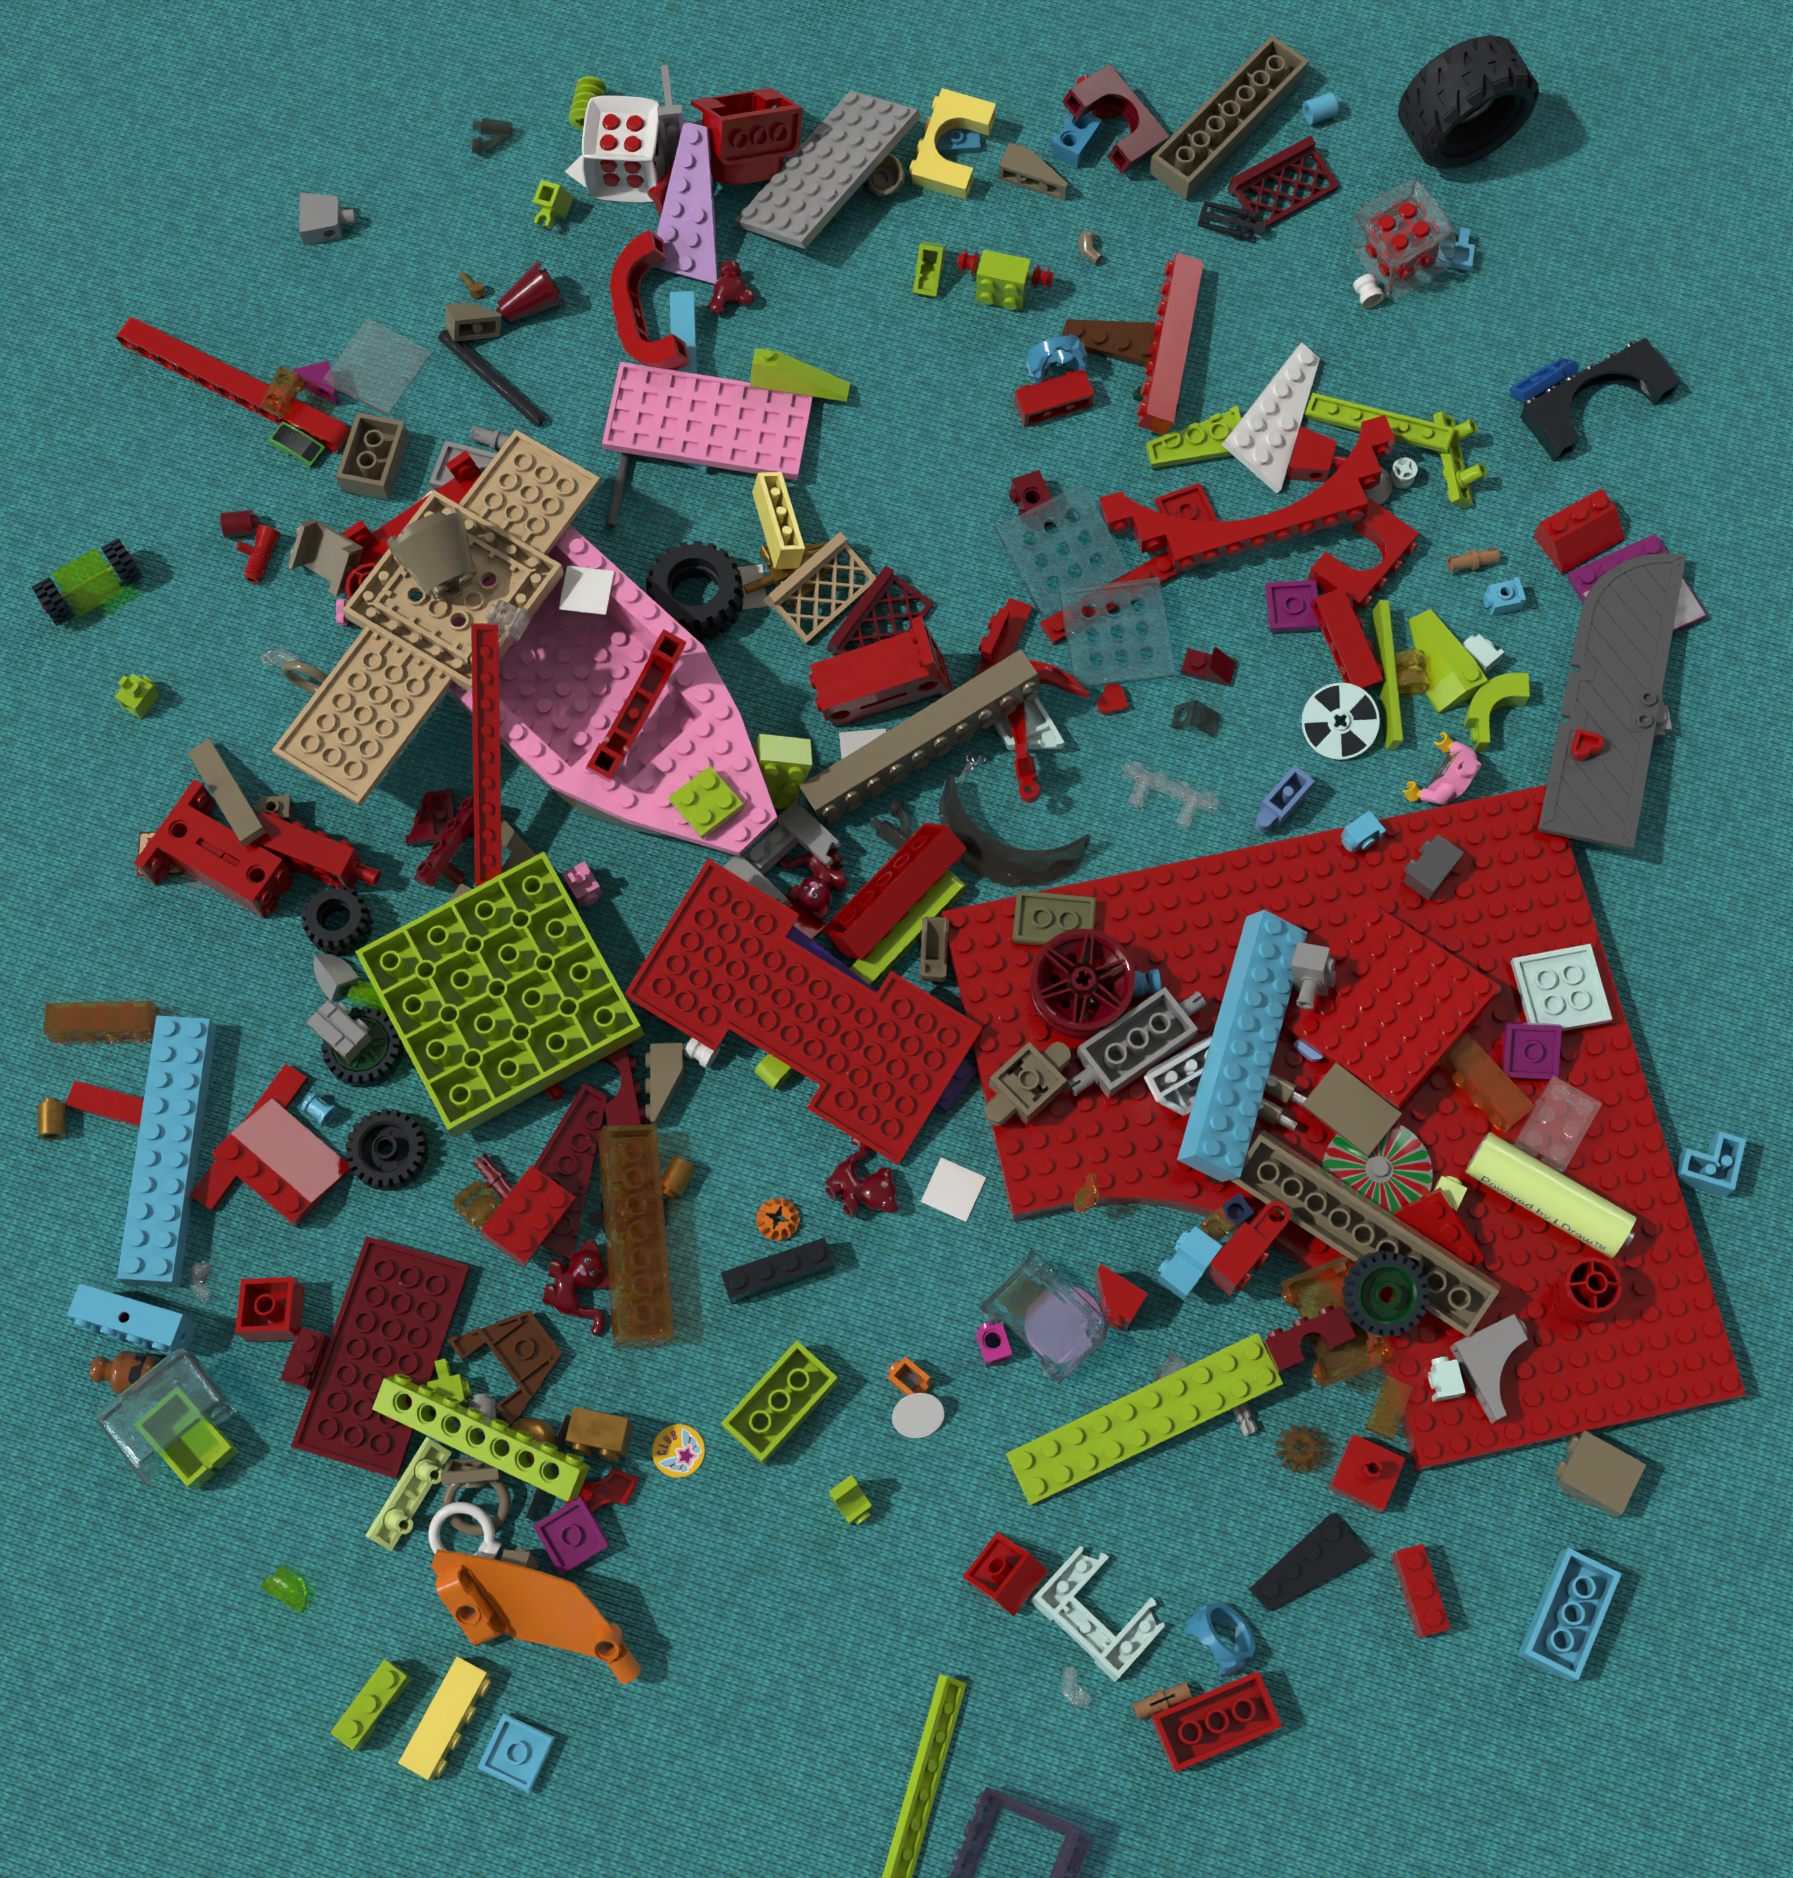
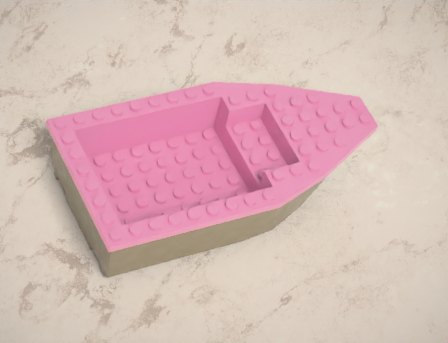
M569 525L547 555L562 565L563 576L499 661L500 744L546 787L583 814L628 830L676 837L741 856L778 820L738 708L704 646L577 530ZM567 566L614 571L606 615L559 609ZM487 577L482 584L484 586H492L495 584L496 579L494 577ZM458 617L454 619L452 625L461 627L465 624L466 619ZM664 629L686 641V646L627 756L611 782H608L586 770V766L598 744L602 743L639 678L653 646ZM452 683L446 693L473 717L472 693ZM711 766L740 799L744 808L705 838L701 839L669 802L668 797Z

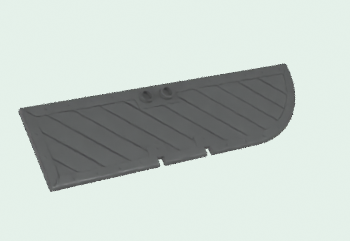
M1659 553L1629 559L1607 571L1588 592L1581 609L1570 664L1571 667L1578 668L1579 672L1569 671L1560 715L1562 718L1569 719V723L1561 721L1558 725L1538 831L1633 851L1686 555ZM1576 729L1601 735L1604 739L1602 752L1590 755L1588 759L1583 761L1574 759L1570 752Z

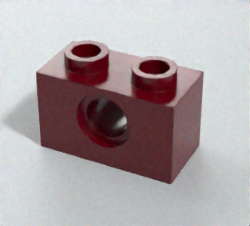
M1040 470L1011 480V490L1008 491L1009 497L1013 504H1017L1019 519L1022 525L1026 524L1029 532L1057 523L1058 509ZM1028 500H1035V501H1037V503L1031 504V503H1028L1027 501H1028Z

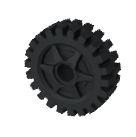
M381 1109V1112L375 1110L370 1112L371 1115L368 1117L364 1115L360 1118L361 1122L359 1124L356 1122L353 1125V1132H349L347 1136L349 1141L345 1145L347 1150L345 1154L349 1167L361 1182L377 1190L378 1188L381 1191L392 1189L394 1191L398 1190L399 1186L406 1187L409 1185L408 1182L410 1180L414 1181L418 1178L417 1174L419 1172L422 1173L424 1169L423 1164L427 1163L428 1145L422 1128L408 1114L401 1113L395 1109L391 1111ZM393 1145L391 1153L381 1155V1150L384 1146Z

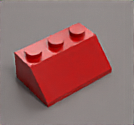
M1602 488L1541 521L1533 535L1561 575L1624 540L1617 508Z

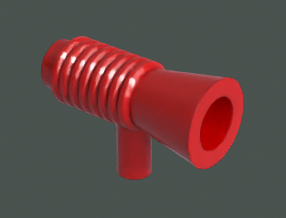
M259 525L257 526L254 547L240 540L238 541L235 550L250 556L244 570L246 574L244 578L247 581L258 584L264 578L272 556L271 552L282 536L279 531L268 526Z

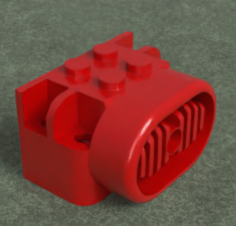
M772 88L691 100V105L703 112L702 119L695 121V124L709 128L712 181L727 185H744L771 180L783 167L784 156L794 154L799 148L803 107Z

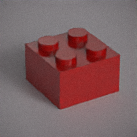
M295 1277L241 1279L235 1333L246 1342L295 1340L298 1329L301 1327L305 1287Z

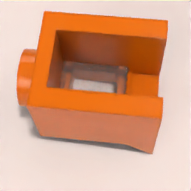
M906 1356L901 1362L899 1360L894 1362L888 1370L889 1376L887 1378L889 1383L905 1396L915 1393H926L933 1385L931 1377Z

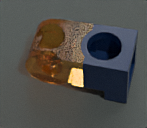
M1238 1193L1206 1218L1199 1226L1204 1233L1217 1242L1229 1232L1234 1231L1244 1222L1253 1218L1254 1212L1240 1193Z

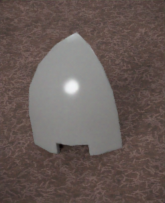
M330 954L314 955V973L318 984L329 1000L334 1001L343 996L340 991L349 984L353 987L358 981V975L343 959Z

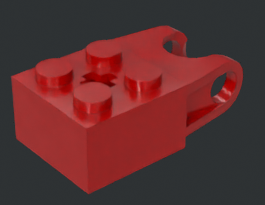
M1280 1201L1270 1202L1250 1225L1244 1222L1210 1262L1204 1275L1229 1296L1235 1290L1240 1293L1253 1276L1250 1271L1253 1269L1257 1272L1271 1254L1267 1250L1280 1236L1290 1220V1210L1286 1204ZM1280 1208L1284 1212V1216H1282L1281 1213H1279L1278 1211L1271 1209ZM1269 1216L1276 1217L1279 1222H1273Z

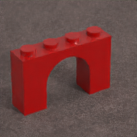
M1372 499L1368 501L1366 516L1353 522L1352 528L1378 547L1382 556V562L1369 570H1355L1325 551L1310 568L1307 580H1316L1317 587L1325 593L1343 587L1345 592L1349 593L1352 598V608L1355 614L1361 607L1365 609L1373 599L1372 594L1376 589L1378 591L1383 589L1388 582L1387 576L1391 572L1395 574L1402 566L1404 556H1410L1418 546L1416 540L1419 532Z

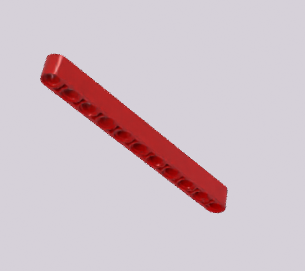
M129 317L115 336L124 347L278 425L283 421L295 427L334 453L339 452L350 435L351 430L339 420L289 395L286 397L283 395L285 393L136 318ZM281 401L285 404L284 409L278 407ZM278 409L281 411L280 415H277L278 412L273 413V411Z

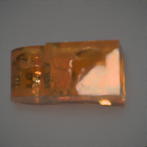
M280 366L267 388V392L262 400V409L280 418L284 417L288 413L291 403L298 392L302 393L306 386L300 374Z

